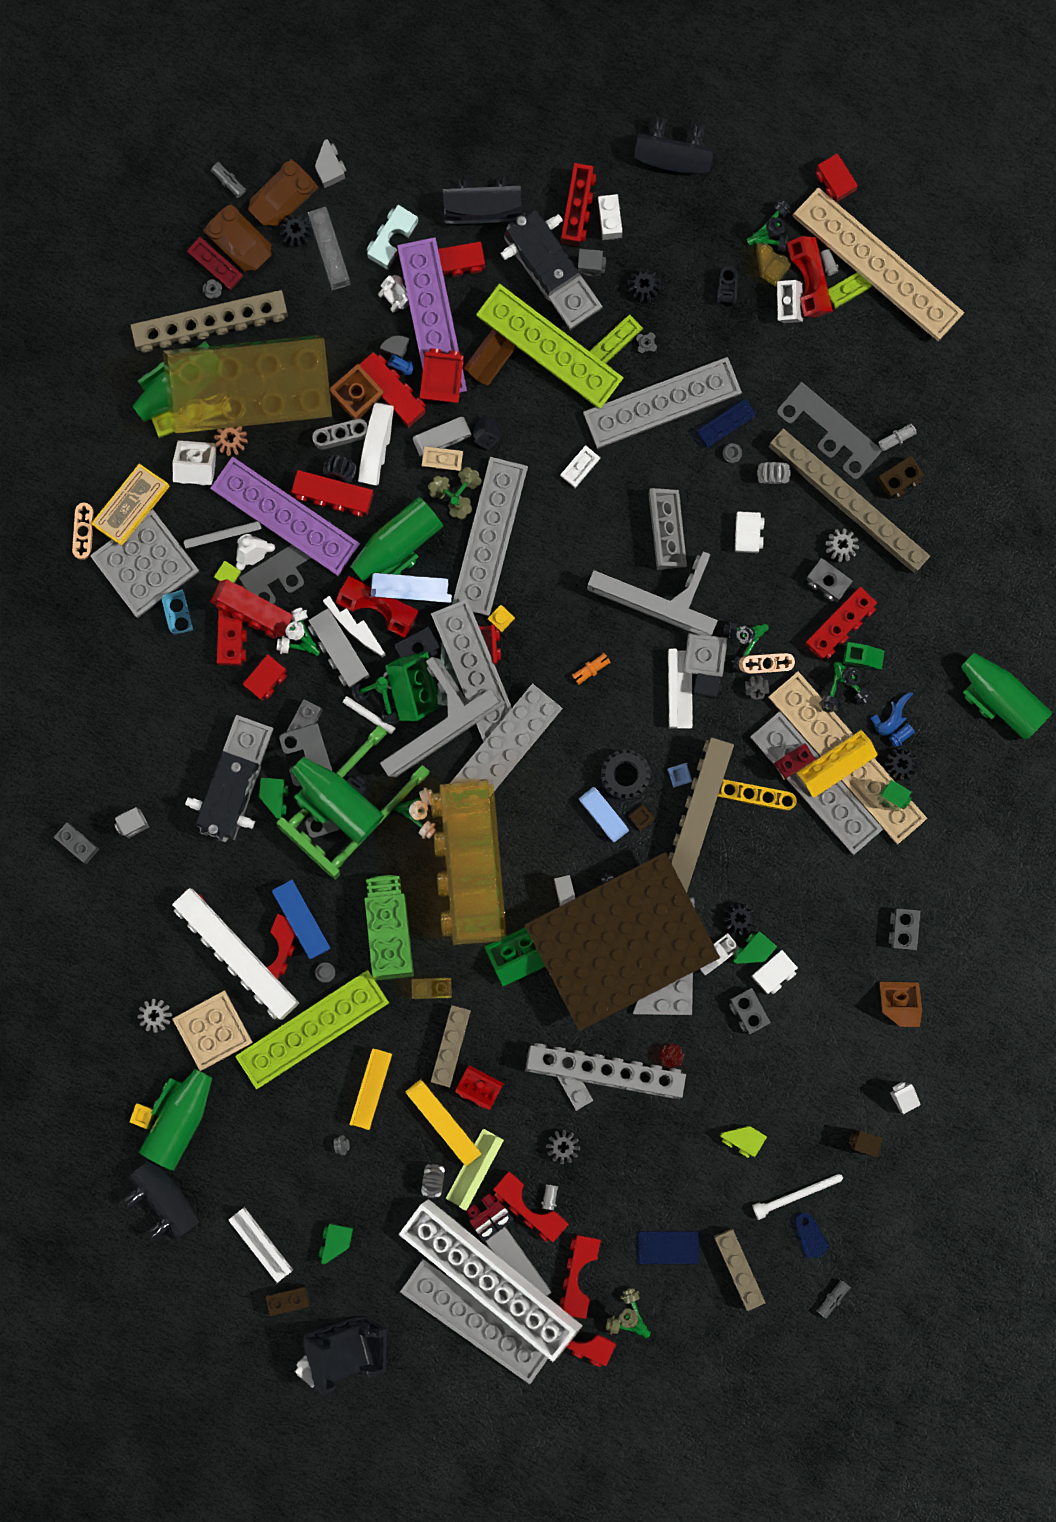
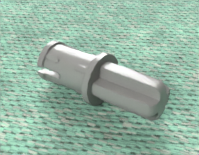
M910 423L898 431L894 430L892 435L879 441V446L882 450H887L896 444L901 445L903 441L917 434L916 429Z

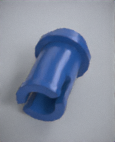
M395 354L391 356L392 358H389L388 365L401 371L402 375H410L412 373L414 365H412L411 361H405Z
M907 723L895 734L892 733L889 740L895 747L901 746L902 742L914 734L915 731Z

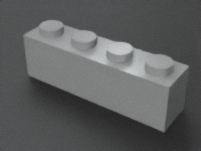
M329 608L308 620L311 624L308 626L313 636L317 635L321 641L318 643L323 653L328 652L331 658L328 661L334 670L338 668L341 673L338 677L343 686L348 685L349 688H352L353 685L370 677Z
M505 1226L486 1239L487 1245L485 1246L543 1294L547 1296L551 1293V1290Z

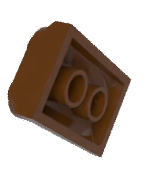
M291 159L284 163L281 170L250 199L248 210L263 225L278 227L284 222V218H288L318 189V186Z
M231 204L223 208L203 230L244 273L248 270L256 271L272 255V245Z

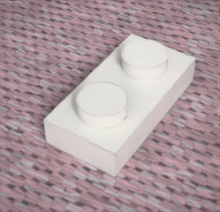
M585 445L562 472L561 477L576 488L600 460V457Z

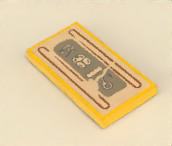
M138 464L91 524L117 544L123 546L170 486L151 471Z

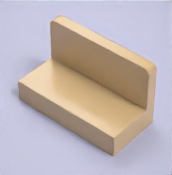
M424 446L422 466L461 471L463 451Z

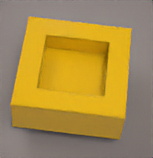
M500 605L491 614L488 621L493 625L495 624V627L502 633L515 617Z
M136 1103L130 1123L150 1129L155 1116L152 1114L153 1109Z

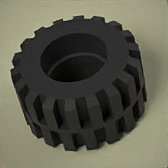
M622 749V751L614 752L607 757L601 770L603 787L613 797L620 798L621 800L638 797L644 792L650 780V767L646 759L640 753H636L633 750ZM628 763L635 767L637 779L632 785L622 786L616 782L614 771L618 765Z

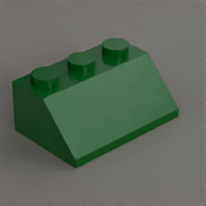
M428 652L399 658L386 665L400 721H418L441 707V705H436L438 691L435 679L427 670L429 666L426 662L429 660Z
M526 927L484 946L502 986L546 967Z

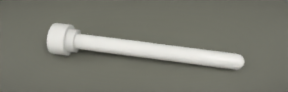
M837 1174L767 1204H761L760 1202L752 1206L758 1220L765 1218L771 1210L841 1182L843 1176Z

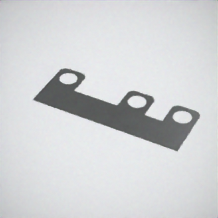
M803 382L797 386L777 410L778 415L788 423L794 422L801 412L804 411L826 429L828 433L818 443V448L828 457L835 456L843 445L852 451L853 455L843 465V469L854 479H858L883 451ZM791 405L795 408V415L793 417H786L783 414L785 406ZM831 439L836 443L834 451L828 452L824 449V442ZM852 461H858L861 464V470L858 473H852L849 470V464Z
M291 545L239 578L246 590L257 596L261 592H266L270 596L269 602L274 604L276 598L268 584L279 578L287 592L295 591L304 584V580L296 567L311 557ZM292 574L298 577V584L294 587L286 584L287 576Z
M318 723L284 733L280 736L284 753L289 754L303 749L306 758L332 771ZM288 736H293L297 740V745L292 749L287 748L284 744ZM292 766L289 771L293 784L296 786H300V783L292 773V769L294 768V766ZM313 817L308 818L305 822L309 836L312 838L340 830L330 819L322 823L323 828L317 833L313 832L310 828L311 822L314 821Z

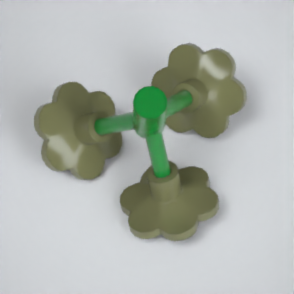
M465 467L458 474L461 478L462 486L457 493L452 494L449 492V479L445 476L434 477L433 482H430L428 485L431 497L441 499L445 494L451 497V501L448 504L450 515L459 519H464L472 511L469 498H462L459 495L465 487L469 486L471 489H475L482 482L479 478V473L476 470H471L469 467Z

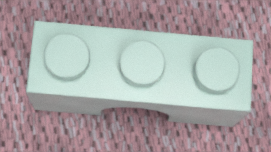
M399 205L396 209L390 211L387 217L389 219L386 225H381L377 232L379 236L375 242L371 241L367 247L368 258L387 270L398 255L397 249L389 244L390 237L397 233L409 237L418 223L417 216Z

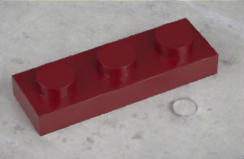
M201 237L187 250L196 261L230 291L242 279L243 274Z

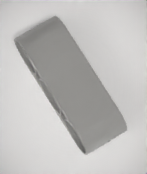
M460 417L423 432L412 439L419 456L423 457L424 446L445 448L470 437L471 432L465 418Z
M356 419L321 428L313 433V442L317 448L327 449L366 438L368 426L364 420ZM358 425L365 428L361 434L354 432L355 427ZM343 430L346 432L344 438L339 439L335 436L336 432ZM325 435L327 440L324 443H318L317 437Z

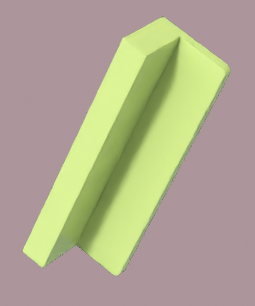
M485 1129L481 1131L474 1145L482 1154L467 1167L463 1165L446 1197L447 1200L467 1210L504 1139Z

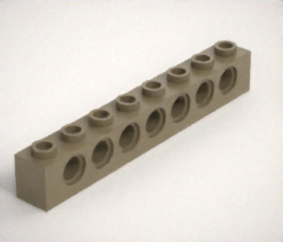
M279 290L131 324L136 349L138 351L141 350V352H148L153 350V347L160 346V348H166L171 346V343L179 342L183 344L197 337L198 339H205L214 333L223 335L228 333V330L235 329L240 331L246 329L249 325L262 326L271 320L273 322H280L285 319L284 317H288L283 292ZM264 306L272 307L269 313H263L262 308ZM251 310L253 314L251 317L245 318L243 317L244 311ZM232 314L234 319L231 322H226L224 317ZM212 318L215 320L214 325H205L207 319ZM189 323L196 324L194 330L189 331L186 329ZM176 327L177 332L174 335L167 334L169 328ZM151 332H158L156 339H149Z

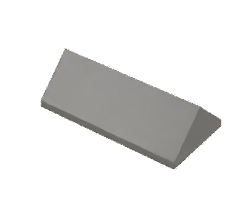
M652 488L649 490V502L657 570L687 567L679 490Z

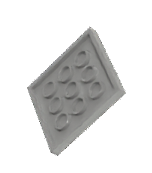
M153 509L147 514L123 546L110 540L90 555L137 618L160 602L165 594L172 593L200 572Z

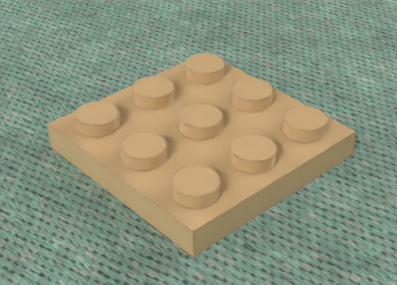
M226 991L173 1018L200 1071L253 1043Z

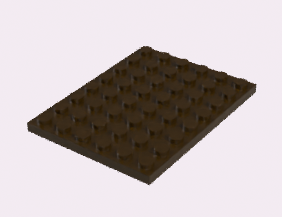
M666 852L525 924L579 1031L720 959Z

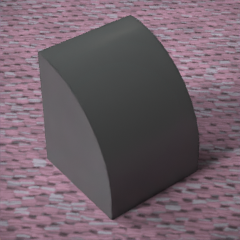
M403 336L390 337L384 341L380 350L384 354L390 356L395 354L403 359L409 345V338Z

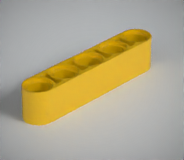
M724 779L717 797L783 811H789L796 805V797L793 793ZM727 785L733 786L734 794L726 795L724 787ZM745 789L753 791L754 796L752 799L744 797L743 792ZM764 793H770L773 796L771 803L763 801ZM785 796L790 797L792 800V805L789 807L782 804V798Z
M421 1079L405 1091L466 1167L482 1154Z

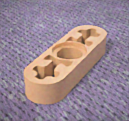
M80 503L75 509L73 554L80 560L89 558L92 549L93 526L91 523L94 519V510L87 503ZM84 507L90 511L89 514L85 515V520L89 521V524L86 522L78 523L79 520L83 521V515L79 512L83 511ZM82 526H86L89 530L88 534L84 537L78 535V529ZM77 539L82 541L88 540V543L84 542V548L87 552H84L82 556L77 552V549L81 548V542H77Z
M788 653L745 655L739 661V667L745 673L789 671L795 664L794 657ZM768 657L771 660V665L765 669L763 667V660ZM788 660V663L785 665L777 664V661ZM757 662V666L746 667V663Z

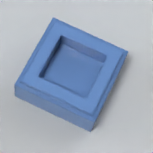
M687 763L668 768L673 788L692 782Z

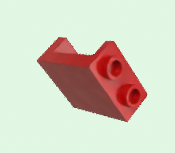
M429 348V352L425 351L420 399L452 403L459 402L464 359L460 352L449 350L448 354L441 353V349Z

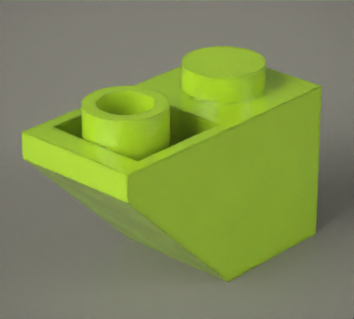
M750 1126L725 1131L720 1134L723 1137V1143L731 1148L733 1145H736L740 1148L739 1153L747 1158L750 1155L755 1157L767 1138Z

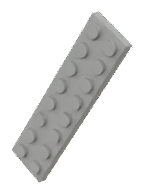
M726 357L605 403L601 409L595 407L584 411L583 414L595 445L599 449L742 394L730 361Z
M490 457L452 605L468 599L473 613L490 617L528 466Z
M465 599L431 613L467 702L470 703L489 689H493V691L497 690L506 703L476 723L483 742H485L512 707L468 599Z
M532 683L433 805L456 824L457 821H465L467 813L478 811L487 799L484 800L477 795H471L469 798L462 799L461 803L469 802L473 807L467 811L458 810L453 801L452 790L457 794H461L465 789H477L479 786L484 790V785H487L490 797L563 708Z
M778 712L750 737L773 764L804 743H806L816 760L820 758L781 712ZM797 772L787 778L788 782L853 855L883 830L841 780L813 798L805 784L799 779Z
M424 1259L400 1291L529 1384H531L548 1359L547 1356L460 1284Z

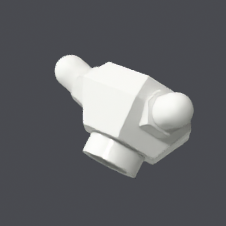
M250 534L241 536L238 539L236 568L241 571L246 565H253L262 560L266 552L274 551V544L267 543V541L253 537Z

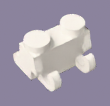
M395 275L392 277L388 276L381 284L382 290L378 295L380 298L384 296L392 304L390 310L394 313L398 309H404L410 304L407 290L403 285L401 277Z

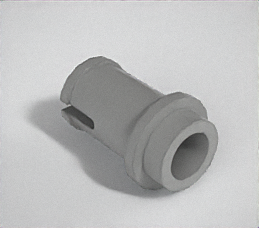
M831 250L822 251L820 258L825 268L824 273H827L828 276L837 273L839 266L835 264Z
M546 1185L544 1201L541 1202L543 1209L554 1210V1207L557 1206L555 1205L557 1186Z

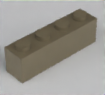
M451 1005L431 1079L432 1083L447 1087L451 1086L471 1010Z
M731 1228L715 1235L714 1239L746 1310L749 1311L765 1304L733 1229Z

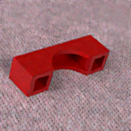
M801 236L787 242L791 261L800 268L805 280V292L800 298L804 317H820L833 312L816 237Z
M350 576L339 591L336 604L352 612L359 608H372L379 611L387 620L388 630L404 638L414 624L418 614V610L395 598L371 597V587Z
M277 914L271 933L277 939L279 953L274 963L266 968L279 979L280 974H285L288 966L285 962L287 957H291L294 952L295 946L292 944L297 936L287 918Z
M508 1171L493 1189L496 1192L494 1196L502 1203L507 1201L511 1205L509 1209L514 1214L524 1216L526 1218L524 1222L530 1228L536 1227L541 1231L539 1235L546 1242L549 1240L554 1242L569 1223L554 1210L545 1214L530 1211L522 1200L524 1184Z
M578 1234L576 1239L572 1238L570 1250H574L573 1258H569L567 1270H570L569 1278L565 1277L563 1285L566 1295L565 1298L561 1297L559 1306L570 1316L586 1319L590 1299L580 1290L577 1278L580 1269L586 1263L597 1260L601 1241L599 1238Z
M597 1334L592 1339L584 1342L571 1340L567 1348L573 1350V1355L579 1358H583V1356L591 1359L590 1363L601 1367V1365H607L616 1342Z

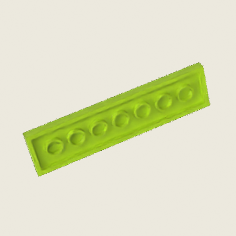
M501 284L497 286L476 314L487 325L599 409H601L623 379L620 374Z
M367 970L235 1057L255 1088L258 1089L380 1010L389 1002Z

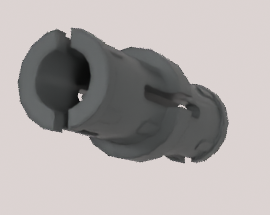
M220 162L211 168L210 171L220 179L222 185L230 189L237 198L245 193L246 188Z
M840 1280L835 1289L826 1295V1300L817 1309V1312L827 1319L832 1310L837 1305H840L841 1299L851 1287Z

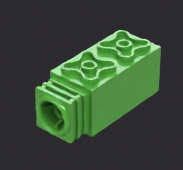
M385 875L369 878L366 880L368 898H365L373 978L377 981L413 977L405 895L401 892L400 876Z

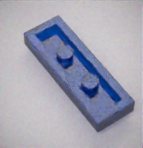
M745 399L699 429L697 433L708 448L754 418L756 413Z

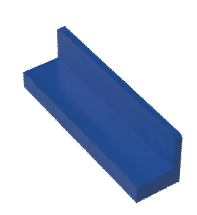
M293 880L274 889L272 893L308 958L312 959L319 954L327 952L330 946Z

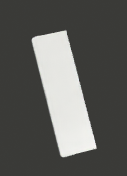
M677 649L668 650L669 729L692 728V673L683 672L686 651H677Z

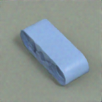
M592 787L579 798L583 806L613 843L629 831L595 787Z

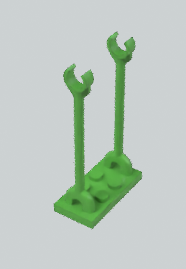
M379 725L370 734L368 740L336 774L344 777L373 745L382 740L387 731ZM422 765L412 775L411 780L380 811L384 815L380 823L416 785H419L430 772ZM302 808L288 822L282 817L277 822L278 828L330 877L336 880L340 875L338 868L360 844L352 841L330 862L324 857L325 852L318 845L314 847L310 843L311 839L303 831L299 833L296 830V827L310 812L307 808Z

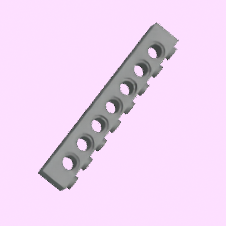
M539 1043L529 1047L525 1068L527 1072L679 1100L683 1097L686 1074H682L679 1069L670 1068L669 1071L662 1070V1067L658 1065L644 1067L641 1062L631 1061V1064L623 1063V1059L612 1058V1060L604 1059L603 1055L593 1054L590 1057L585 1056V1052L574 1050L573 1053L565 1052L566 1049L561 1047H554V1050L547 1049L546 1045ZM544 1055L552 1057L553 1063L551 1065H546L543 1062ZM562 1060H571L572 1067L569 1069L565 1068L562 1065ZM583 1062H588L591 1065L590 1072L583 1071ZM602 1066L610 1068L611 1073L609 1076L602 1074ZM622 1069L629 1071V1079L621 1077L620 1072ZM641 1073H646L649 1076L648 1083H643L640 1080ZM661 1076L668 1079V1086H662L659 1083Z

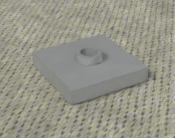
M688 633L683 672L722 677L727 638Z

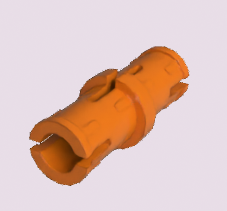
M602 653L592 662H587L585 667L572 674L574 679L582 675V677L576 680L578 685L590 676H595L597 671L611 663L609 659L601 663L607 657L605 653Z

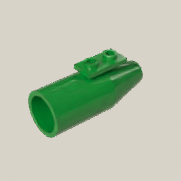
M206 341L193 349L195 351L189 352L174 364L170 359L161 362L158 367L146 373L138 380L144 389V393L132 407L144 422L182 407L228 373ZM207 347V348H202V349H208V350H197V348Z
M418 496L373 534L350 567L362 581L372 577L373 573L401 575L402 570L406 567L408 569L416 563L418 555L414 551L439 531L443 524L431 508Z
M973 653L961 666L972 683L963 692L966 695L965 699L972 705L975 703L980 708L979 712L986 718L990 717L993 719L997 714L1025 741L1053 713L1009 671L982 656Z
M303 757L292 769V773L303 788L294 796L298 800L297 804L303 809L307 808L312 813L313 819L319 823H325L330 819L355 843L360 844L383 819L384 815L335 772L306 757Z
M194 1069L182 1084L171 1078L165 1083L160 1098L153 1105L152 1114L158 1116L139 1151L141 1155L167 1169L175 1170L203 1117L212 1077Z

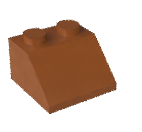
M359 364L329 389L330 395L353 420L362 418L384 394L383 390Z

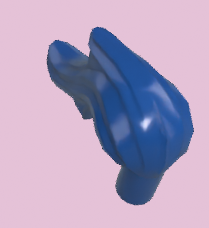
M913 693L905 694L896 704L891 702L892 714L887 721L882 723L878 715L871 717L876 732L880 735H889L907 719L902 717V710Z

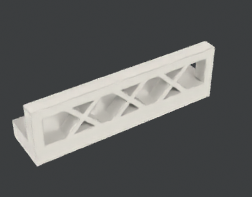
M245 1207L229 1219L230 1223L276 1282H279L293 1270Z

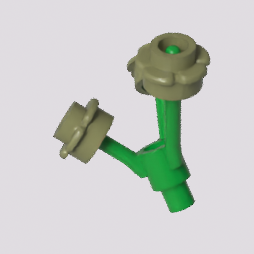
M629 1288L623 1291L624 1295L621 1296V1299L624 1300L625 1304L631 1303L633 1310L630 1308L625 1309L619 1318H615V1315H613L611 1319H607L606 1330L609 1331L610 1335L612 1333L618 1334L619 1329L636 1332L645 1338L650 1336L651 1332L643 1323L635 1303L636 1300L640 1299L638 1290Z

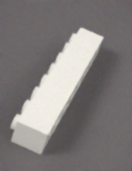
M189 888L172 904L176 908L174 912L181 919L185 918L189 922L187 926L194 933L198 932L202 936L200 940L208 948L211 946L216 951L214 955L221 962L224 960L229 965L227 969L234 976L238 975L242 979L240 983L248 991L251 989L256 994L254 998L261 1005L264 1003L269 1008L267 1012L274 1019H284L299 1004L292 994L193 889Z

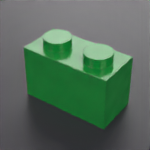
M890 780L886 783L877 800L895 811L904 810L912 799L910 797L911 791Z

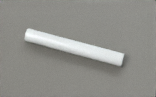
M345 697L342 703L377 726L380 725L388 733L392 734L395 727L382 722L381 718L349 697Z

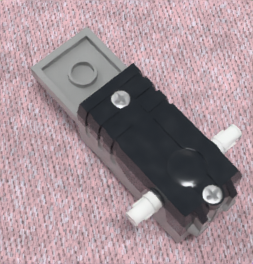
M527 210L524 212V215H519L516 218V222L511 221L508 223L507 230L505 231V240L509 247L504 249L505 251L501 252L504 260L514 254L517 256L547 301H551L571 330L602 309V305L551 231V229H554L563 221L558 214L545 222L537 210L532 214Z
M236 715L203 802L188 797L185 804L199 811L195 826L200 828L201 834L217 837L218 840L226 842L229 838L235 840L240 826L253 829L255 821L244 817V813L261 769L260 765L274 728Z

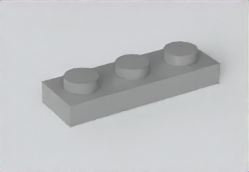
M552 1057L547 1058L551 1065L553 1063ZM563 1059L562 1065L569 1069L572 1067V1062L569 1059ZM558 1077L576 1110L593 1101L583 1082Z

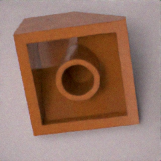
M880 982L882 1012L900 1027H920L922 1004L919 983Z

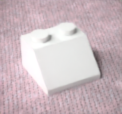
M178 441L173 459V482L212 485L216 459L215 443Z

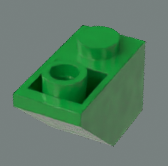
M848 642L845 646L843 664L882 670L884 650Z
M261 778L259 798L275 817L280 820L287 814V804H284V796H288L289 785L283 779Z
M760 931L756 934L752 932L746 939L748 944L744 949L740 947L734 953L735 959L733 962L735 964L765 962L777 946Z
M330 1223L329 1227L324 1228L323 1238L326 1239L325 1247L321 1246L319 1252L322 1264H326L350 1247L354 1227Z

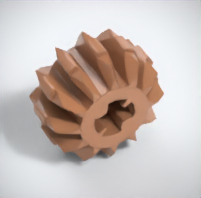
M225 423L223 424L225 430L217 429L221 435L214 436L216 440H219L215 445L216 447H221V453L227 450L228 456L231 455L232 451H234L235 455H238V448L242 451L245 449L241 444H247V439L243 438L247 434L245 431L241 432L242 426L239 425L235 429V423H231L230 428H228ZM231 435H232V437L234 438V439H233V441H234L233 443H230V442L228 441V440H229L228 437L231 436Z

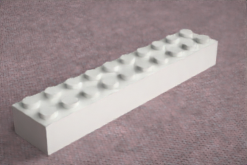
M429 1199L419 1206L399 1233L401 1237L550 1360L554 1361L560 1356L582 1327L579 1322Z

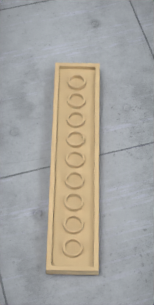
M819 187L793 214V217L938 342L964 314L959 307Z
M799 672L794 674L768 697L820 757L854 735L834 712L828 713L822 710V707L819 705L822 698ZM873 758L841 781L893 841L899 844L927 818L912 800L907 808H904V810L900 809L899 811H895L877 800L886 783L893 779Z

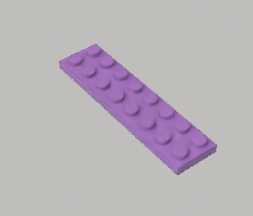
M436 238L397 245L422 367L424 366L425 351L429 352V348L441 349V353L448 354L449 350L459 352ZM462 369L460 392H465L467 389Z
M234 457L230 459L210 488L337 576L341 574L361 545Z

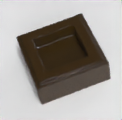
M644 804L628 816L640 832L656 819Z

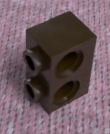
M911 455L880 475L877 481L889 499L893 496L897 499L906 493L904 489L910 485L912 488L919 485L924 474ZM905 470H912L915 476L908 478L905 475ZM889 480H896L898 488H891Z
M856 1130L849 1139L850 1149L877 1157L883 1138Z
M306 1285L266 1296L270 1316L310 1306Z

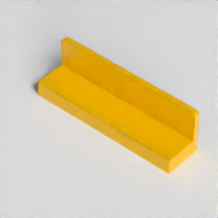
M860 730L797 772V775L805 784L811 796L815 798L875 758L878 754L871 740Z
M372 1049L350 1125L370 1130L392 1057L391 1053Z

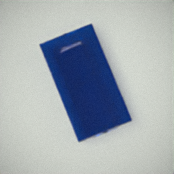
M639 1232V1264H699L698 1232Z

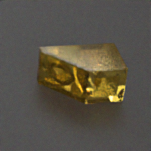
M759 242L756 247V255L760 276L777 287V281L782 280L791 264L787 257L782 254L777 255L768 244H761Z
M451 978L412 979V999L452 998Z

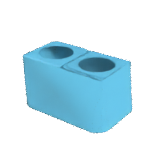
M183 590L165 594L162 597L169 630L173 635L193 630L190 616L187 613L188 608ZM173 599H180L183 602V609L180 612H173L170 609V603ZM180 617L185 618L188 621L187 629L183 631L177 630L175 628L176 619Z

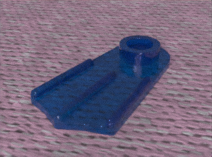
M801 1213L796 1218V1225L806 1257H821L829 1246L813 1217L809 1213ZM803 1218L808 1219V1223L806 1225L801 1224V1220Z

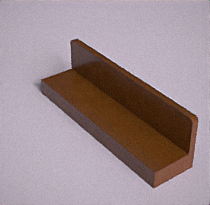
M492 329L463 369L473 379L488 386L517 346Z

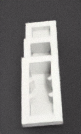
M374 403L364 442L358 482L372 485L379 484L381 465L384 464L386 445L390 442L394 406Z
M330 596L323 600L336 620L354 638L379 656H385L384 651L364 620L356 624L347 608L339 612Z

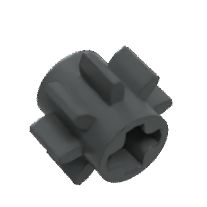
M751 676L749 682H745L746 695H750L753 699H763L765 693L769 694L768 680H764L761 676Z

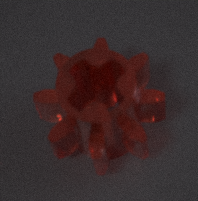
M670 1044L668 1047L663 1046L659 1058L662 1059L663 1065L668 1068H673L675 1065L680 1067L685 1054L682 1053L681 1047L676 1044Z

